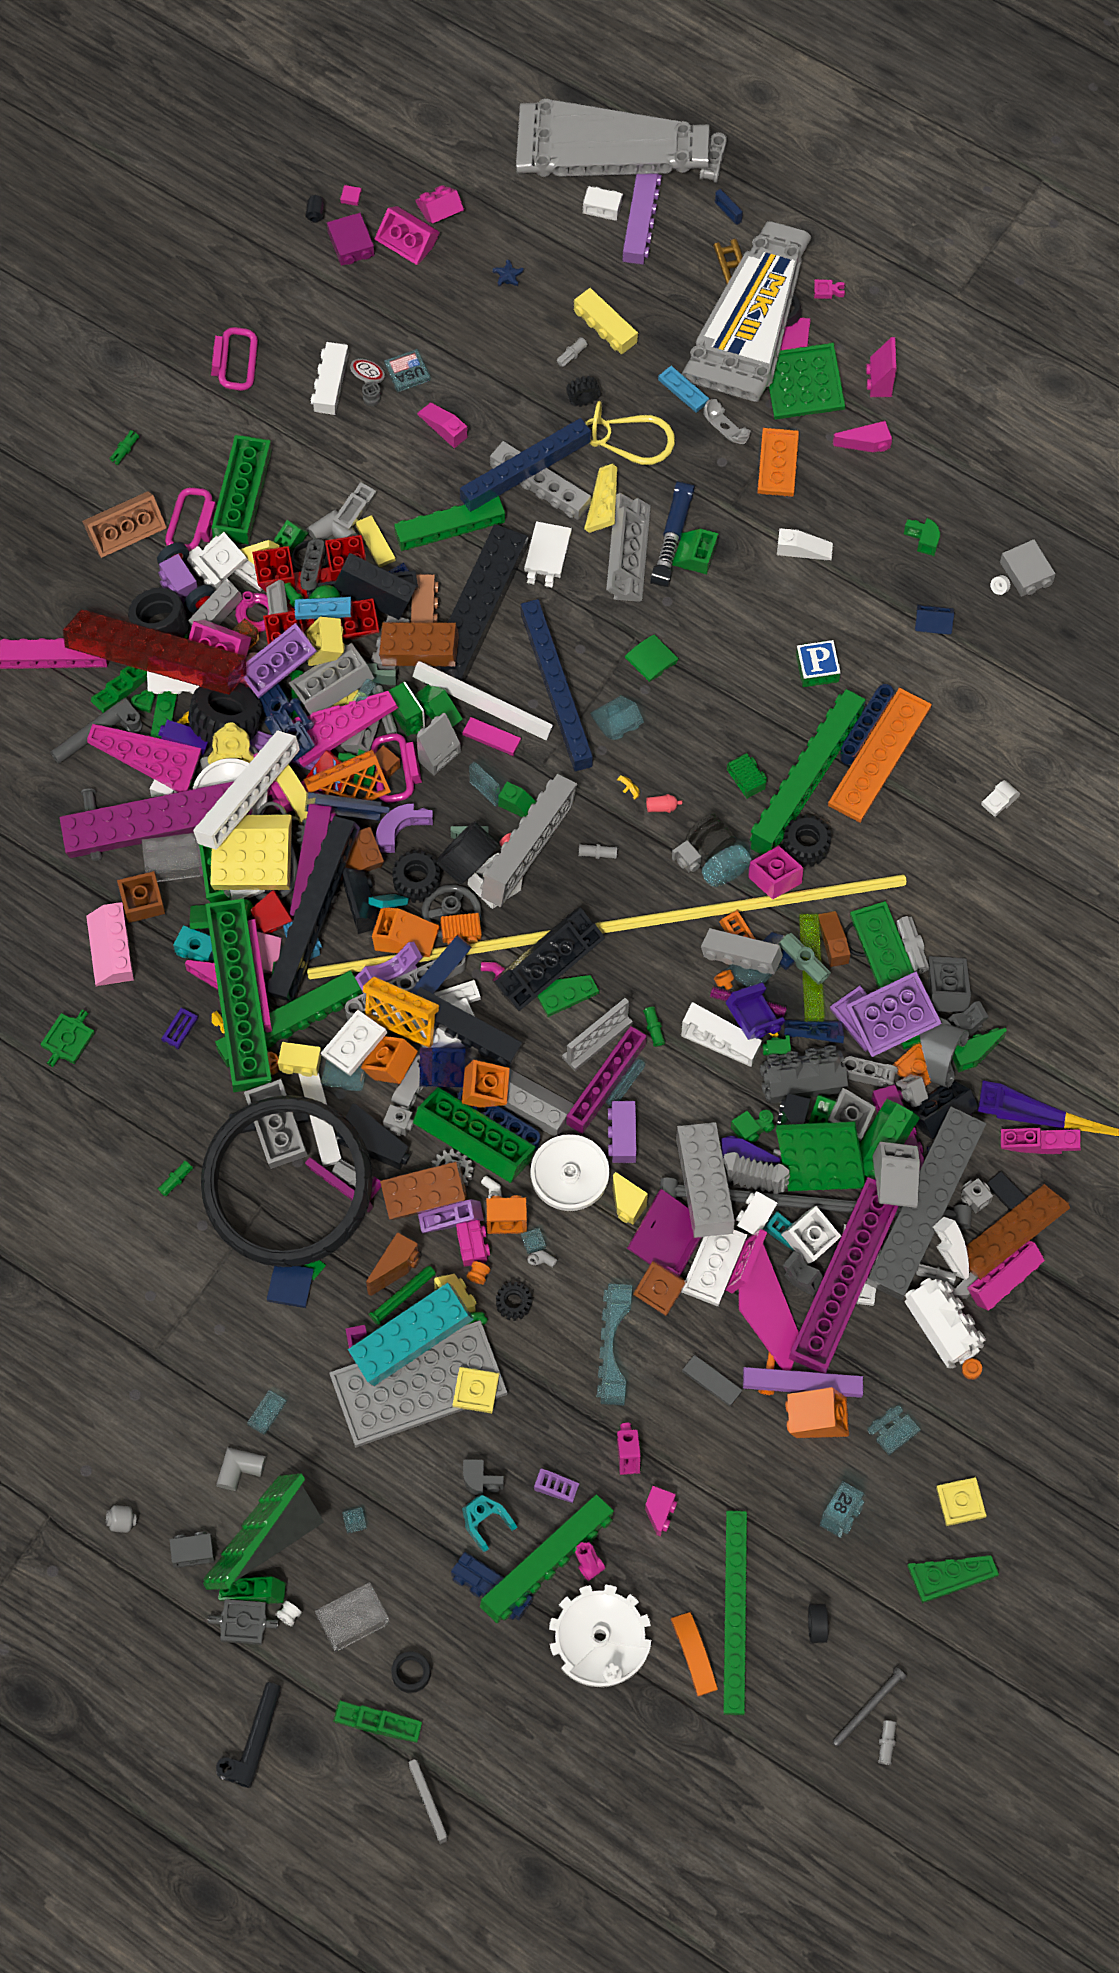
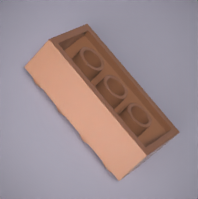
M145 492L82 521L91 542L101 558L167 528L155 498L150 492Z

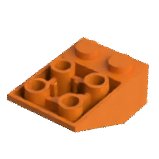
M381 908L372 934L375 951L399 953L408 942H414L423 957H430L439 931V925L401 909Z

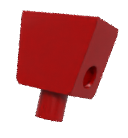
M274 890L250 910L256 922V929L261 928L265 934L280 930L284 925L293 922L288 910Z

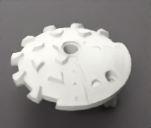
M591 1585L580 1588V1596L572 1601L568 1597L562 1600L559 1606L563 1608L559 1619L552 1618L549 1630L556 1631V1643L550 1644L553 1656L560 1654L565 1662V1665L561 1667L565 1674L584 1685L608 1687L626 1681L642 1667L650 1651L651 1640L645 1639L644 1627L650 1626L647 1614L640 1616L634 1607L639 1603L637 1599L631 1594L626 1599L616 1594L617 1587L605 1585V1591H592ZM602 1633L606 1638L603 1641H597L594 1636Z

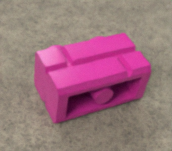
M479 1220L456 1224L463 1266H471L473 1261L486 1263L487 1256H490L488 1244H484L483 1238L486 1237L485 1227L480 1226Z

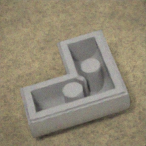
M336 509L307 527V531L313 539L321 540L326 539L332 534L338 539L357 536V533L353 528L347 530L333 522V519L338 514Z
M227 1447L216 1486L236 1491L241 1473L261 1477L266 1456Z

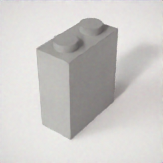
M1034 539L1002 553L1000 563L1021 597L1026 594L1031 595L1042 587L1047 588L1052 585L1055 572Z

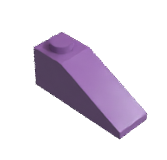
M471 1199L418 1214L422 1233L454 1228L458 1223L484 1220L480 1201Z

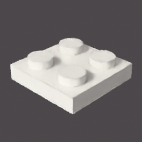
M224 532L197 555L218 577L221 583L248 560Z

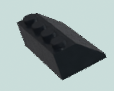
M349 553L333 587L359 601L373 599L375 609L399 620L416 585Z

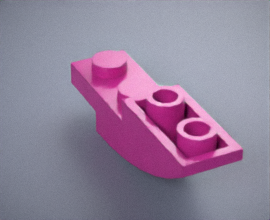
M1040 1128L1001 1129V1149L1038 1154H1062V1151H1081L1080 1129L1041 1131Z

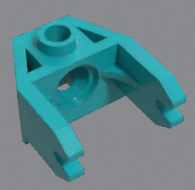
M483 1495L477 1496L462 1508L466 1524L465 1528L483 1552H486L489 1548L478 1533L477 1526L478 1523L491 1513L500 1515L511 1530L517 1528L515 1522L501 1504ZM478 1506L481 1508L480 1513L477 1512Z

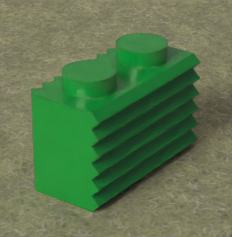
M747 753L727 763L728 773L746 799L764 790L767 781L765 774L756 768L757 763L755 759L749 757Z

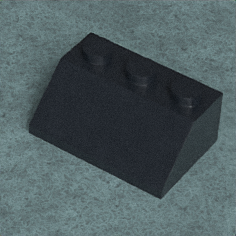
M344 868L342 874L343 886L357 933L361 934L372 931L375 928L380 910L376 911L375 906L368 904L369 897L375 896V893L371 894L370 888H372L371 879L366 877L363 870Z
M953 1081L949 1088L939 1086L928 1094V1099L922 1101L921 1105L916 1107L910 1106L907 1109L920 1117L916 1123L920 1131L929 1138L934 1139L950 1107L968 1115H972L979 1107L971 1089Z
M787 1093L786 1100L782 1099L777 1125L806 1124L810 1099Z

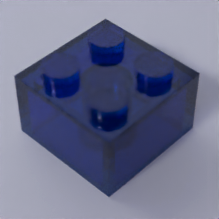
M420 1048L419 1087L463 1088L465 1070L464 1048Z

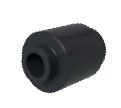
M312 195L307 200L305 216L310 222L316 223L323 219L324 201L321 196Z

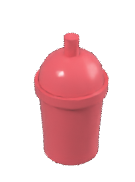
M670 794L646 798L647 812L671 813V811L677 808V805L682 804V801H677Z

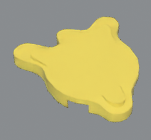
M235 723L225 724L223 728L214 734L212 741L213 751L208 756L209 764L229 758L240 759L248 763L254 759V754L249 749V735Z

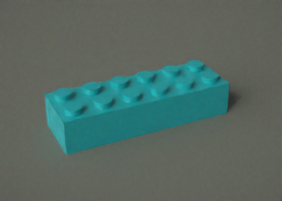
M446 1283L349 1348L348 1351L367 1382L376 1386L474 1319L455 1288L451 1284Z

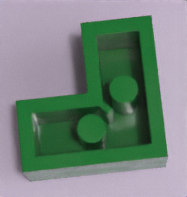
M427 685L414 695L423 708L424 714L428 715L431 720L443 713L447 715L452 727L462 720L461 715L445 689Z

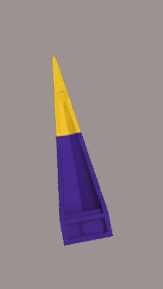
M982 1081L978 1112L994 1114L1000 1119L1119 1136V1129L1061 1111L1023 1095L1003 1084Z

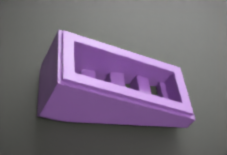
M540 1469L534 1491L573 1503L579 1483L553 1472ZM544 1478L548 1479L546 1486L542 1485ZM552 1480L556 1481L554 1488L550 1489ZM560 1483L564 1484L561 1493L558 1492ZM568 1485L572 1486L569 1496L565 1495Z

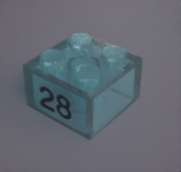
M842 1481L822 1515L820 1526L840 1538L843 1533L848 1534L855 1519L853 1517H858L863 1509L865 1501L862 1499L864 1493Z

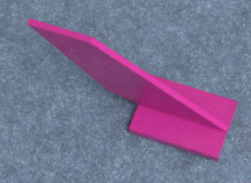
M759 1229L746 1239L725 1290L734 1293L739 1289V1311L781 1369L791 1371L794 1361L789 1359V1355L799 1332L763 1245L767 1232Z

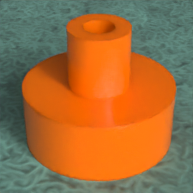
M725 970L714 977L718 987L724 986L726 990L733 987L731 981L734 979V975L731 970Z

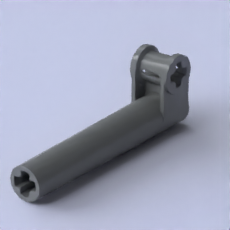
M124 698L50 751V754L59 764L88 744L87 738L92 724L111 728L120 722L128 732L137 734L143 727L140 715L132 707L131 703Z

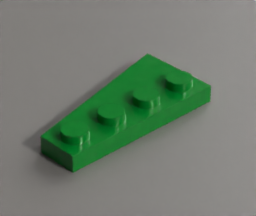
M992 1556L907 1564L922 1604L999 1576Z

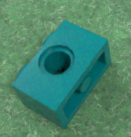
M183 925L173 944L175 953L182 958L188 957L194 961L211 963L213 952L210 936ZM194 945L200 946L198 949H191Z

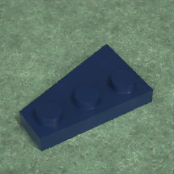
M785 1020L784 1035L844 1043L842 1021Z

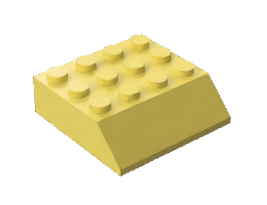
M245 815L217 850L212 848V888L214 890H290L292 815Z

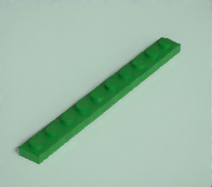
M726 1511L723 1715L745 1714L747 1511Z

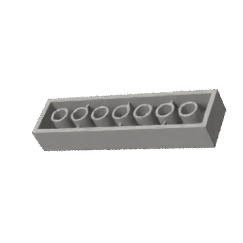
M559 774L553 780L550 779L548 781L546 790L540 792L537 803L530 806L528 815L522 817L519 828L512 831L509 842L503 844L501 853L494 856L491 867L485 869L482 876L484 880L480 887L482 889L481 898L502 907L572 808L577 783Z

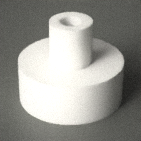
M997 576L991 581V589L995 594L1002 595L1009 591L1010 581L1006 576Z

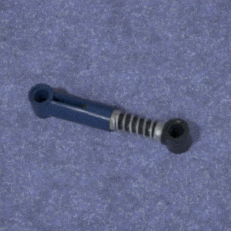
M676 482L672 504L663 533L664 543L662 544L657 565L653 567L650 584L669 587L672 575V556L675 555L676 543H678L682 536L695 485Z

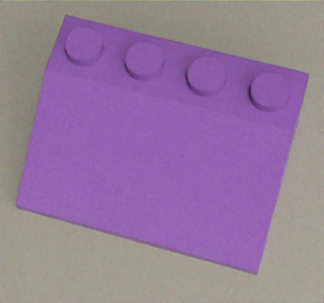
M917 972L846 1005L849 1015L871 1057L942 1024Z

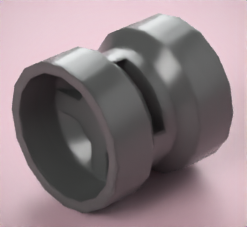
M375 382L365 383L362 387L363 401L368 406H376L381 399L380 387Z

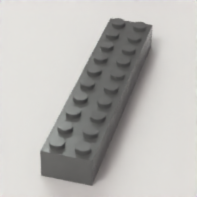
M950 1107L919 1171L917 1208L902 1207L866 1284L902 1301L935 1233L933 1226L941 1220L986 1123Z

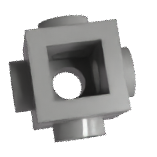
M390 1105L383 1121L384 1127L394 1135L406 1136L408 1130L411 1131L414 1126L412 1112L403 1106L396 1107Z
M979 1179L973 1182L970 1180L962 1187L961 1199L975 1213H978L991 1203L993 1195L990 1193V1188L985 1182H981Z

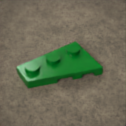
M591 975L558 979L540 993L537 999L547 1017H550L599 994V990Z

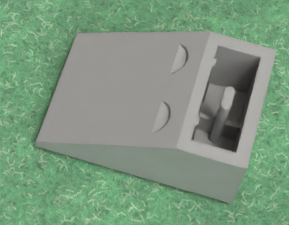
M445 713L436 716L427 728H422L417 734L418 762L433 775L438 773L461 753L460 742Z
M880 1142L873 1154L879 1203L917 1208L920 1165L918 1147Z

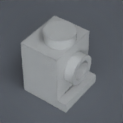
M688 840L672 850L673 861L677 860L681 868H685L688 872H694L700 867L701 855Z
M909 1075L896 1082L897 1086H900L902 1089L903 1099L905 1102L910 1103L911 1107L919 1106L922 1104V1101L928 1099L922 1077Z

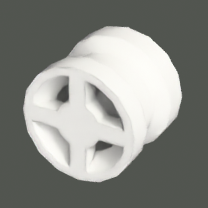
M285 1601L283 1608L277 1611L276 1616L287 1625L293 1626L295 1618L299 1617L302 1612L292 1603Z

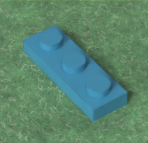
M672 366L658 376V380L696 413L709 400L704 393Z
M351 597L295 600V618L298 620L318 619L319 617H351Z

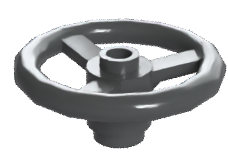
M456 884L443 885L436 888V891L431 893L430 897L425 898L421 908L422 919L431 922L430 919L461 915L460 901L463 895L471 901L474 913H479V918L481 919V904L476 895L466 887ZM446 892H456L454 896L444 898L442 908L429 911L432 901L437 896ZM439 930L437 934V937L442 938L441 930Z

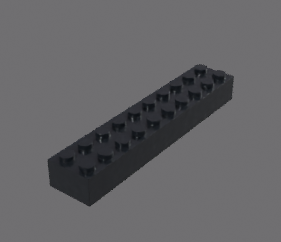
M496 524L493 525L448 620V623H456L459 633L456 666L431 667L465 683L528 548L527 535Z

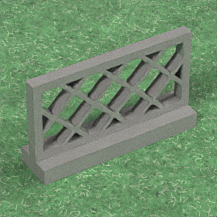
M624 998L567 1045V1052L562 1055V1058L574 1071L578 1070L632 1025L633 1021L628 1017L629 1001Z

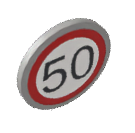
M356 359L350 365L352 373L365 383H380L385 377L383 369L372 361Z

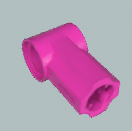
M582 1542L576 1546L575 1554L580 1563L578 1566L579 1570L590 1581L605 1570V1566L589 1542Z

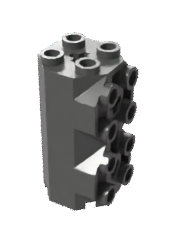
M829 1045L822 1049L809 1048L805 1050L804 1056H798V1052L795 1051L787 1052L784 1055L771 1054L767 1056V1061L764 1062V1065H760L761 1077L764 1079V1083L761 1084L762 1092L765 1094L766 1101L770 1102V1104L781 1102L782 1099L786 1100L787 1093L810 1098L818 1095L840 1093L842 1088H848L846 1066L844 1067L841 1062H844L841 1051L836 1050V1046Z

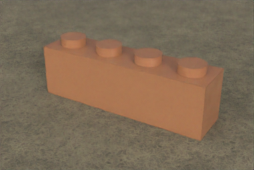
M416 575L418 590H414L412 594L411 623H437V614H434V609H438V598H435V593H438V582H435V575Z

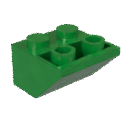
M704 529L682 533L672 565L707 575L717 547L718 533Z

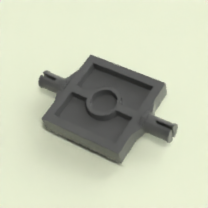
M226 1599L221 1616L208 1615V1624H220L221 1642L262 1645L263 1633L266 1628L278 1629L279 1620L266 1619V1602Z

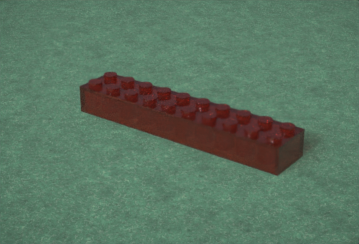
M81 609L63 629L65 648L228 695L247 674L246 657L244 655Z

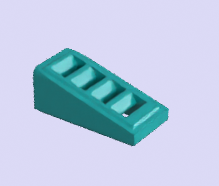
M779 1212L773 1213L763 1229L794 1251L781 1235L792 1223ZM775 1221H778L779 1223L777 1224V1226L773 1228L772 1225L775 1223ZM782 1225L785 1226V1229L779 1233L778 1231Z

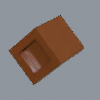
M383 745L375 755L382 768L384 777L388 780L400 768V759Z

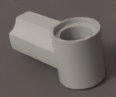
M340 1159L335 1164L332 1174L347 1183L355 1191V1167Z

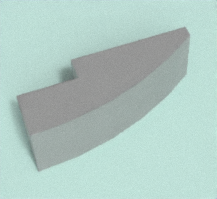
M360 482L356 490L350 494L335 516L333 522L350 530L372 503L376 491Z

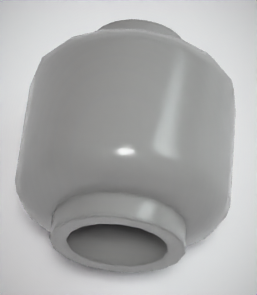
M115 1505L112 1506L111 1510H107L106 1526H109L112 1532L127 1533L131 1530L132 1526L136 1525L137 1516L133 1514L131 1507Z

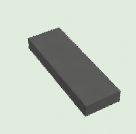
M696 1355L690 1359L682 1370L684 1374L729 1407L732 1406L742 1393V1389Z

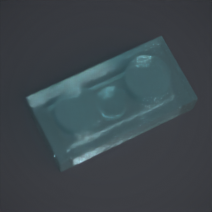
M269 1390L247 1422V1425L265 1435L286 1404V1400Z

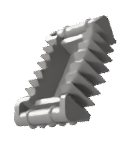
M735 1152L724 1155L723 1162L728 1184L733 1181L734 1185L739 1183L741 1187L746 1185L747 1189L753 1187L754 1191L760 1188L761 1192L767 1190L768 1193L772 1191L773 1194L784 1192L789 1184V1170L782 1164H777L774 1167L772 1163L769 1166L767 1162L763 1165L762 1161L757 1163L755 1159L751 1162L750 1158L745 1160L744 1155L740 1158L738 1153Z

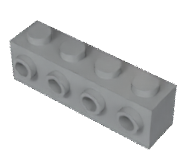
M709 928L701 945L704 957L709 960L722 961L728 965H738L744 969L758 970L764 974H775L783 957L780 945Z

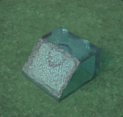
M623 696L617 697L590 713L604 735L612 740L620 739L624 733L633 731L640 724L644 723L637 704Z

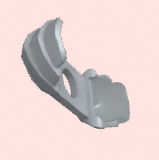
M717 399L708 400L704 406V416L708 422L729 441L736 444H745L751 430L745 427L739 429L723 415L725 409ZM726 423L730 428L723 429L720 424Z

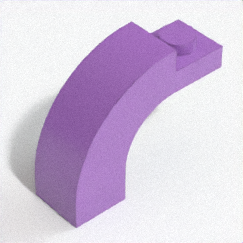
M413 803L398 806L387 813L380 821L376 831V842L380 852L395 853L396 836L403 828L411 825H433V811L424 808L414 810Z
M408 942L396 956L387 962L375 966H365L355 979L363 991V986L372 977L389 982L417 969L416 964L423 957L415 943Z

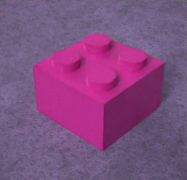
M777 846L750 862L748 878L773 900L802 883L803 867L780 846Z

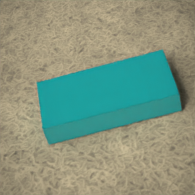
M397 894L369 897L368 904L379 908L404 906L408 904V898Z

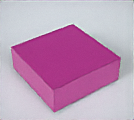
M344 185L340 199L341 203L358 206L362 192L361 188Z

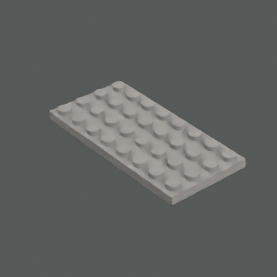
M481 1321L465 1325L376 1386L367 1382L356 1363L329 1372L355 1448L465 1410L453 1407L459 1367L499 1373L495 1399L507 1395V1390Z

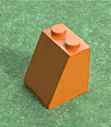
M831 1387L787 1394L786 1410L789 1414L787 1429L791 1435L796 1438L849 1436L847 1397Z

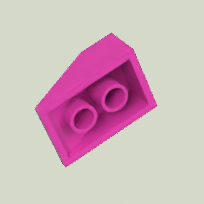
M891 337L870 357V363L866 364V375H869L867 390H870V397H892L896 373L895 337Z

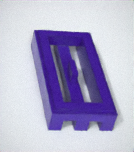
M181 1008L161 1038L162 1041L167 1042L170 1046H175L179 1050L198 1020V1016ZM183 1014H185V1018L183 1019V1021L177 1028L176 1032L170 1039L169 1036L171 1035L172 1031L180 1021ZM190 1017H191L190 1022L188 1023V1025H187L186 1028L184 1029L183 1033L181 1034V1036L179 1037V1039H178L177 1042H176L177 1037L179 1036V1034H180L181 1031L183 1030L184 1026L186 1025V1023L188 1022V1020H189Z

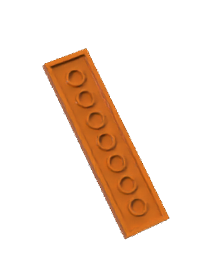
M899 688L832 795L828 806L861 823L930 711L932 704Z

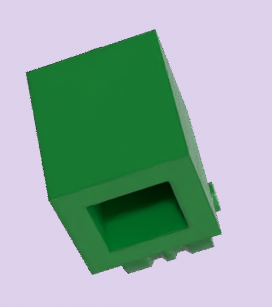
M762 1110L759 1113L758 1120H754L751 1114L746 1111L731 1121V1129L737 1137L751 1144L760 1138L761 1133L764 1131L769 1133L775 1128L773 1114L769 1110Z

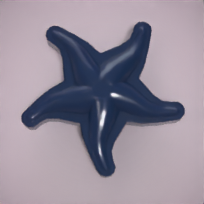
M508 259L504 268H493V273L500 275L498 286H501L502 283H511L518 286V281H516L515 277L523 272V268H512L511 262Z

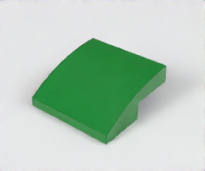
M655 635L648 637L625 655V658L649 682L661 676L664 670L677 664L678 658Z

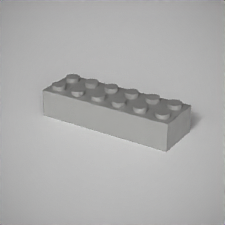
M716 1122L677 1126L676 1141L694 1238L733 1234L735 1221Z

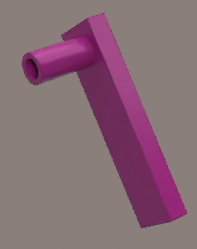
M309 1157L305 1164L310 1170L350 1200H353L355 1191ZM376 1177L372 1179L370 1201L381 1188L380 1180ZM369 1202V1206H368L367 1211H366V1212H368V1213H369V1212L371 1211V1209L373 1208V1206H372V1204H371L370 1202Z

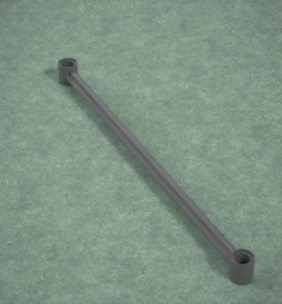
M662 1178L660 1180V1189L675 1199L677 1197H686L685 1186L678 1185V1180L674 1178ZM729 1190L731 1202L745 1203L750 1193L755 1194V1192ZM761 1193L777 1202L776 1206L811 1209L817 1206L819 1210L852 1213L857 1201ZM956 1205L954 1210H945L942 1218L946 1217L954 1220L959 1229L971 1228L972 1208L967 1205ZM899 1206L895 1217H898L903 1206Z

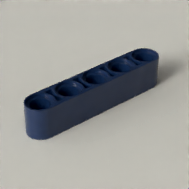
M882 684L878 687L844 741L840 753V759L844 764L853 763L891 702L894 690L890 685ZM846 751H850V752H852L853 754H847V753H845V752H846Z
M457 935L411 989L410 993L416 995L421 987L434 994L472 947Z
M463 1089L458 1094V1100L462 1101ZM468 1105L476 1111L480 1109L479 1107ZM498 1106L481 1107L487 1109L486 1112L481 1114L493 1121L496 1118H502L504 1121L498 1124L509 1131L512 1128L520 1129L519 1132L514 1134L527 1141L528 1138H535L536 1141L530 1144L536 1147L534 1151L539 1149L540 1134L536 1129Z

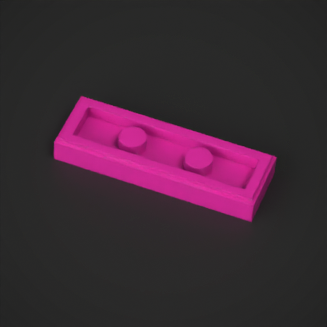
M470 717L463 730L464 736L514 756L521 742L520 737Z

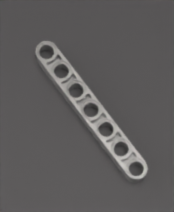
M465 956L445 980L465 970ZM436 960L388 983L404 989L401 987L402 985L408 984L410 987L404 990L410 992L419 981L418 978L423 976ZM366 993L346 1003L345 1012L348 1020L354 1014L350 1012L351 1009H358L365 1014ZM373 997L376 1003L380 1002L379 999ZM383 1005L379 1006L381 1010L385 1009Z

